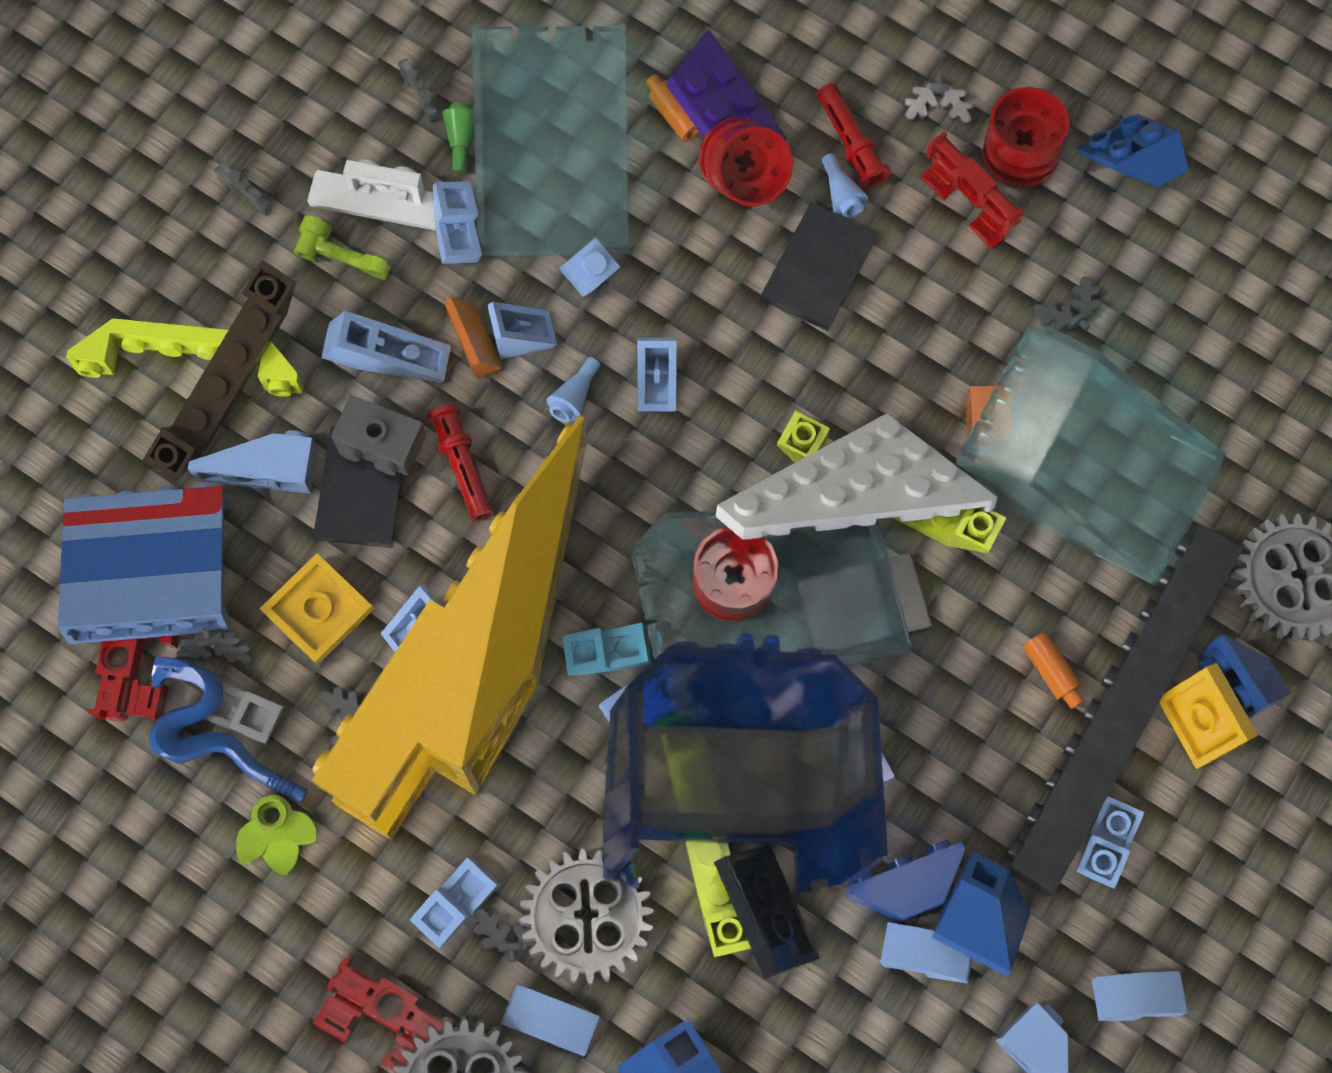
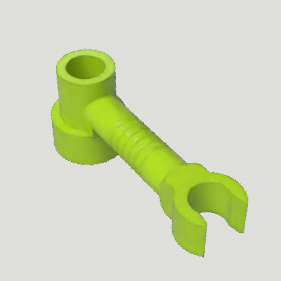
M304 216L299 228L301 235L293 251L296 255L309 261H315L317 254L356 267L378 279L386 280L391 266L387 265V260L369 254L364 255L327 241L333 229L332 226L316 217Z

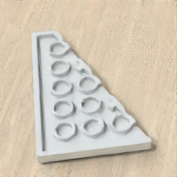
M885 414L717 504L715 517L744 540L761 538L765 535H788L791 528L814 526L816 531L848 528L852 525H875L876 519L899 516L901 522L931 519L935 516H958L961 509L983 507L985 512H990L995 508L997 496L889 414Z

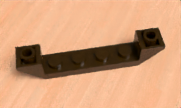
M261 260L242 292L247 297V300L174 423L172 426L161 428L142 461L176 482L188 470L189 461L197 459L204 452L287 316L296 287V280L266 261Z

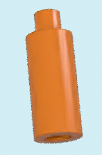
M654 74L646 80V85L651 90L648 95L649 99L682 142L686 143L693 140L700 132L666 86L669 80L662 81L657 74Z
M1046 631L1033 637L1022 646L1057 700L1064 698L1070 709L1077 707L1085 701L1077 690L1082 684Z

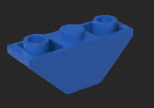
M949 839L927 847L928 855L913 860L911 854L889 862L888 864L891 869L889 871L875 875L874 870L871 869L850 878L853 885L846 888L844 891L848 900L898 922H904L939 908L945 902L964 854L965 847L963 842L951 845Z

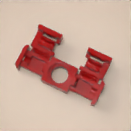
M945 131L929 143L926 156L929 160L933 157L931 167L920 178L942 200H945L958 189L977 209L981 208L983 212L968 227L992 250L1005 239L1011 230L1020 224V218L1024 215L1023 209L1021 207L1018 209L996 187L997 183L971 157L968 159L947 138Z
M180 635L150 638L161 639V644L177 649ZM150 638L102 642L95 671L97 675L101 676V682L95 709L87 708V712L98 719L119 722L126 721L128 716L151 718L157 721L163 715L169 687L163 684L160 688H154L152 682L151 686L140 685V680H137L145 644L143 642L149 643ZM120 648H126L129 652L127 663L123 667L113 668L111 665L112 654Z
M345 958L338 966L339 971L337 975L332 976L327 985L331 995L335 989L338 991L334 997L329 995L314 1019L313 1024L347 1044L351 1034L348 1027L354 1017L361 1018L362 1013L360 1012L363 1008L365 1015L399 1034L395 1038L399 1043L392 1055L387 1052L381 1061L382 1066L396 1073L393 1070L391 1058L393 1057L400 1062L406 1063L407 1060L401 1054L400 1049L402 1046L415 1049L416 1045L412 1034L417 1033L425 1039L429 1036L427 1024L431 1023L437 1031L443 1030V1020L417 1006L419 999L383 977L379 983L350 967L352 964L351 959ZM387 995H396L403 1001L402 1011L395 1017H386L379 1011L380 1001ZM450 1017L449 1020H450L451 1025H452V1028H453V1027H454V1021H453V1019ZM327 1019L332 1021L338 1026L344 1028V1032L338 1030L337 1028L326 1023L325 1021Z

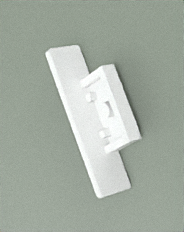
M362 159L359 162L347 160L343 175L321 170L315 172L307 200L310 207L436 231L433 192L424 190L421 174L416 173L410 168L402 166L395 169L382 167L374 161Z

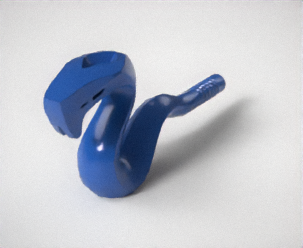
M156 657L152 670V685L154 688H160L167 679L173 678L196 684L201 688L204 696L202 700L193 705L172 709L158 718L149 734L151 750L179 764L213 752L225 753L249 777L266 786L268 785L269 788L277 790V792H281V794L301 804L308 789L299 784L296 785L295 782L287 780L286 777L283 778L282 775H278V773H274V771L263 766L253 758L243 743L232 735L212 732L188 738H181L179 736L180 731L184 727L208 717L215 711L223 698V684L217 674L190 661L172 657Z

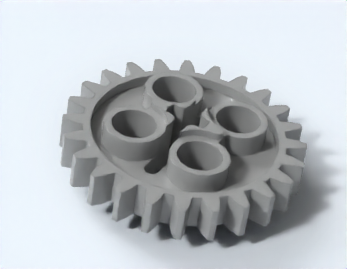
M1298 513L1290 519L1289 523L1284 515L1277 517L1274 524L1267 519L1260 525V530L1254 528L1247 535L1250 541L1244 540L1239 544V546L1243 547L1242 553L1244 554H1240L1235 564L1241 567V569L1235 570L1231 574V578L1241 581L1242 584L1233 590V594H1245L1246 600L1239 605L1240 609L1252 607L1254 612L1249 620L1253 622L1260 617L1265 620L1262 628L1263 632L1268 631L1273 626L1277 627L1278 639L1285 637L1289 631H1291L1294 642L1301 640L1305 633L1310 641L1318 638L1320 631L1325 636L1332 633V537L1329 535L1331 524L1328 523L1321 529L1316 528L1317 520L1314 516L1305 524L1302 523V518ZM1285 545H1289L1291 547V552L1288 548L1285 547ZM1303 548L1311 549L1316 555L1317 562L1309 561L1304 555ZM1266 555H1270L1278 561L1279 570H1274L1268 566L1265 558ZM1291 573H1292L1295 577H1299V576H1300V577L1302 578V582H1301V580H1300L1299 578L1293 579ZM1315 585H1320L1326 590L1328 600L1317 596ZM1277 592L1283 593L1289 598L1290 608L1283 607L1278 602ZM1303 603L1309 608L1308 611L1303 608Z
M584 848L580 849L578 860L575 861L572 860L567 852H564L563 865L559 866L550 859L548 860V865L551 873L547 875L539 870L535 872V876L540 883L539 887L526 885V891L533 897V900H522L520 902V907L529 911L530 915L519 918V924L531 927V930L523 934L522 939L523 942H536L529 951V955L531 957L540 954L545 956L540 965L542 970L547 969L552 964L556 966L555 979L558 980L567 971L571 972L570 979L572 985L576 984L581 974L586 976L588 985L592 986L594 974L600 973L607 983L610 981L609 969L614 968L621 975L625 974V967L622 961L627 959L636 964L638 957L633 948L646 949L648 943L639 935L652 932L653 926L643 922L642 919L652 916L653 909L642 907L641 905L650 898V892H637V889L643 882V878L636 877L629 880L628 876L632 866L628 864L620 870L617 869V855L615 854L605 863L602 862V852L599 849L596 851L593 860L587 859ZM583 880L588 882L591 915H598V917H594L591 920L593 950L590 954L584 951L582 919H575L582 912L580 883ZM603 885L611 886L617 892L616 900L610 904L599 903L594 897V892L597 888ZM562 888H568L575 893L576 900L571 906L560 907L553 901L555 892ZM606 926L613 927L619 932L620 939L615 945L604 946L597 940L596 934L598 931ZM570 929L576 932L579 937L577 945L570 949L559 947L555 942V937L561 930Z
M461 1016L458 1027L453 1028L448 1017H444L443 1030L437 1031L431 1023H428L427 1030L429 1036L424 1039L417 1033L412 1034L416 1045L414 1050L405 1046L401 1047V1054L407 1060L406 1063L393 1062L392 1065L396 1073H433L427 1068L428 1063L435 1056L442 1055L451 1060L450 1066L443 1073H457V1053L460 1049H464L465 1058L462 1073H472L470 1071L471 1064L481 1057L489 1058L493 1061L492 1068L488 1073H527L523 1067H513L520 1062L522 1057L519 1051L507 1054L513 1044L510 1037L497 1042L500 1030L496 1025L486 1034L484 1033L483 1019L479 1018L473 1028H468L466 1016Z

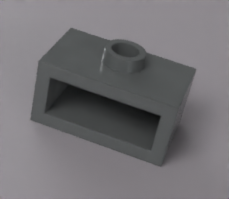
M350 395L331 437L336 448L339 449L338 453L343 457L359 462L361 458L374 463L376 469L388 475L394 476L399 472L408 476L425 440L426 432L421 421Z

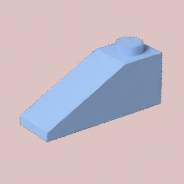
M343 311L329 322L321 358L358 370L442 383L445 379L451 345L348 311Z
M290 430L286 431L285 435L273 433L189 461L188 470L196 481L311 494L318 449L308 434Z

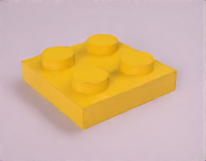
M316 553L260 610L318 665L374 608Z
M1217 663L1204 668L1164 693L1159 702L1196 769L1209 764L1258 736Z

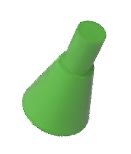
M453 103L450 104L449 109L442 111L450 147L453 150L452 172L455 174H466L467 150H469L479 112L473 110L470 104Z

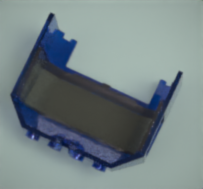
M748 633L739 635L736 644H719L714 648L698 647L697 643L691 641H681L668 646L627 685L610 710L603 809V878L614 882L620 881L621 876L626 877V886L636 889L639 886L638 850L640 849V840L794 845L796 893L811 891V883L828 880V887L831 888L848 886L888 857L878 697L835 654H821V651L816 648H803L796 652H781L778 635H767L763 639L762 646L755 650L753 635Z

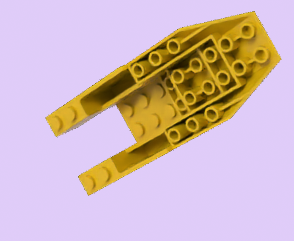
M579 415L573 425L567 424L557 440L556 447L542 461L536 473L513 501L507 512L500 511L494 518L489 528V533L492 535L484 547L477 546L470 555L466 565L469 568L468 572L461 582L456 580L452 583L444 597V602L447 603L446 606L442 607L431 599L428 601L354 715L348 714L341 722L336 733L339 739L332 750H325L314 764L312 771L315 773L312 781L319 788L334 796L331 801L337 807L391 840L435 771L472 794H478L538 687L587 445L585 420L581 415Z

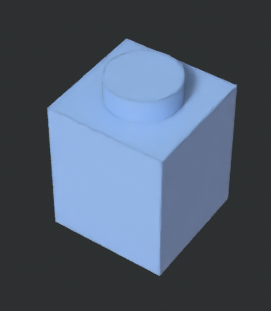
M596 237L559 267L560 271L582 297L592 292L620 268Z

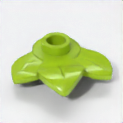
M278 795L265 796L254 805L251 814L252 820L239 830L236 839V853L242 865L251 863L263 856L265 862L273 870L286 876L293 870L298 861L299 845H310L317 842L315 824L307 814L293 811L289 802ZM272 809L279 810L280 817L278 821L268 823L266 820L267 813Z

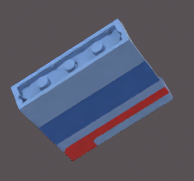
M202 484L196 488L188 489L164 487L152 492L121 491L116 495L97 496L84 494L78 498L64 499L58 629L68 644L201 633L204 626H209L210 630L229 631V615L223 604L224 510L230 509V503L223 486Z

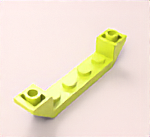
M112 318L67 350L66 358L78 374L90 378H98L101 374L114 375L119 347L132 353H142L144 349L157 350L161 354L171 357H179L182 353L196 354L199 358L211 360L228 330ZM271 341L260 359L258 378L264 390H268L270 394L280 397H288L291 393L303 394L304 386L297 372Z
M795 411L777 442V446L796 463L834 441L828 439L829 427ZM983 507L961 509L958 516H935L931 519L904 521L901 523L946 546L989 553L1006 517L992 510L985 512ZM898 516V517H891V518H893V519H895V520L901 522L899 516Z
M692 706L658 714L656 717L666 766L713 956L715 958L751 949L714 864L716 860L730 855L705 753L706 744L697 708Z

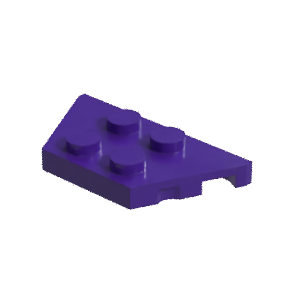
M710 30L706 31L671 75L666 85L702 137L705 138L707 132L718 122L737 117L748 118L780 134L786 141V135Z

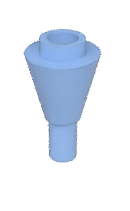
M827 154L822 158V163L829 176L833 212L845 218L855 217L863 211L868 202V196L842 170L835 154Z
M588 357L578 373L573 375L547 398L549 411L556 419L562 422L576 421L579 415H581L590 387V381L600 367V363L595 358Z

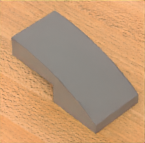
M222 683L223 698L212 714L202 720L267 744L284 707L248 691L243 692Z

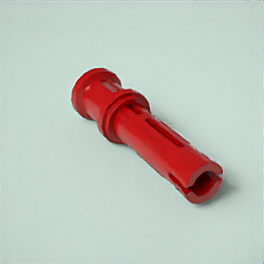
M828 83L822 86L815 96L846 147L845 158L848 163L854 165L860 175V185L864 189L880 185L891 175V169L889 165L882 163L876 152L877 145L875 141L864 135L853 113L842 97L837 84Z
M444 405L428 413L426 416L428 423L433 424L440 441L438 444L439 452L443 456H448L457 484L469 511L470 519L472 521L483 520L494 514V509L491 507L480 474L469 450L472 445L471 436L465 433L458 416L461 412L459 405Z

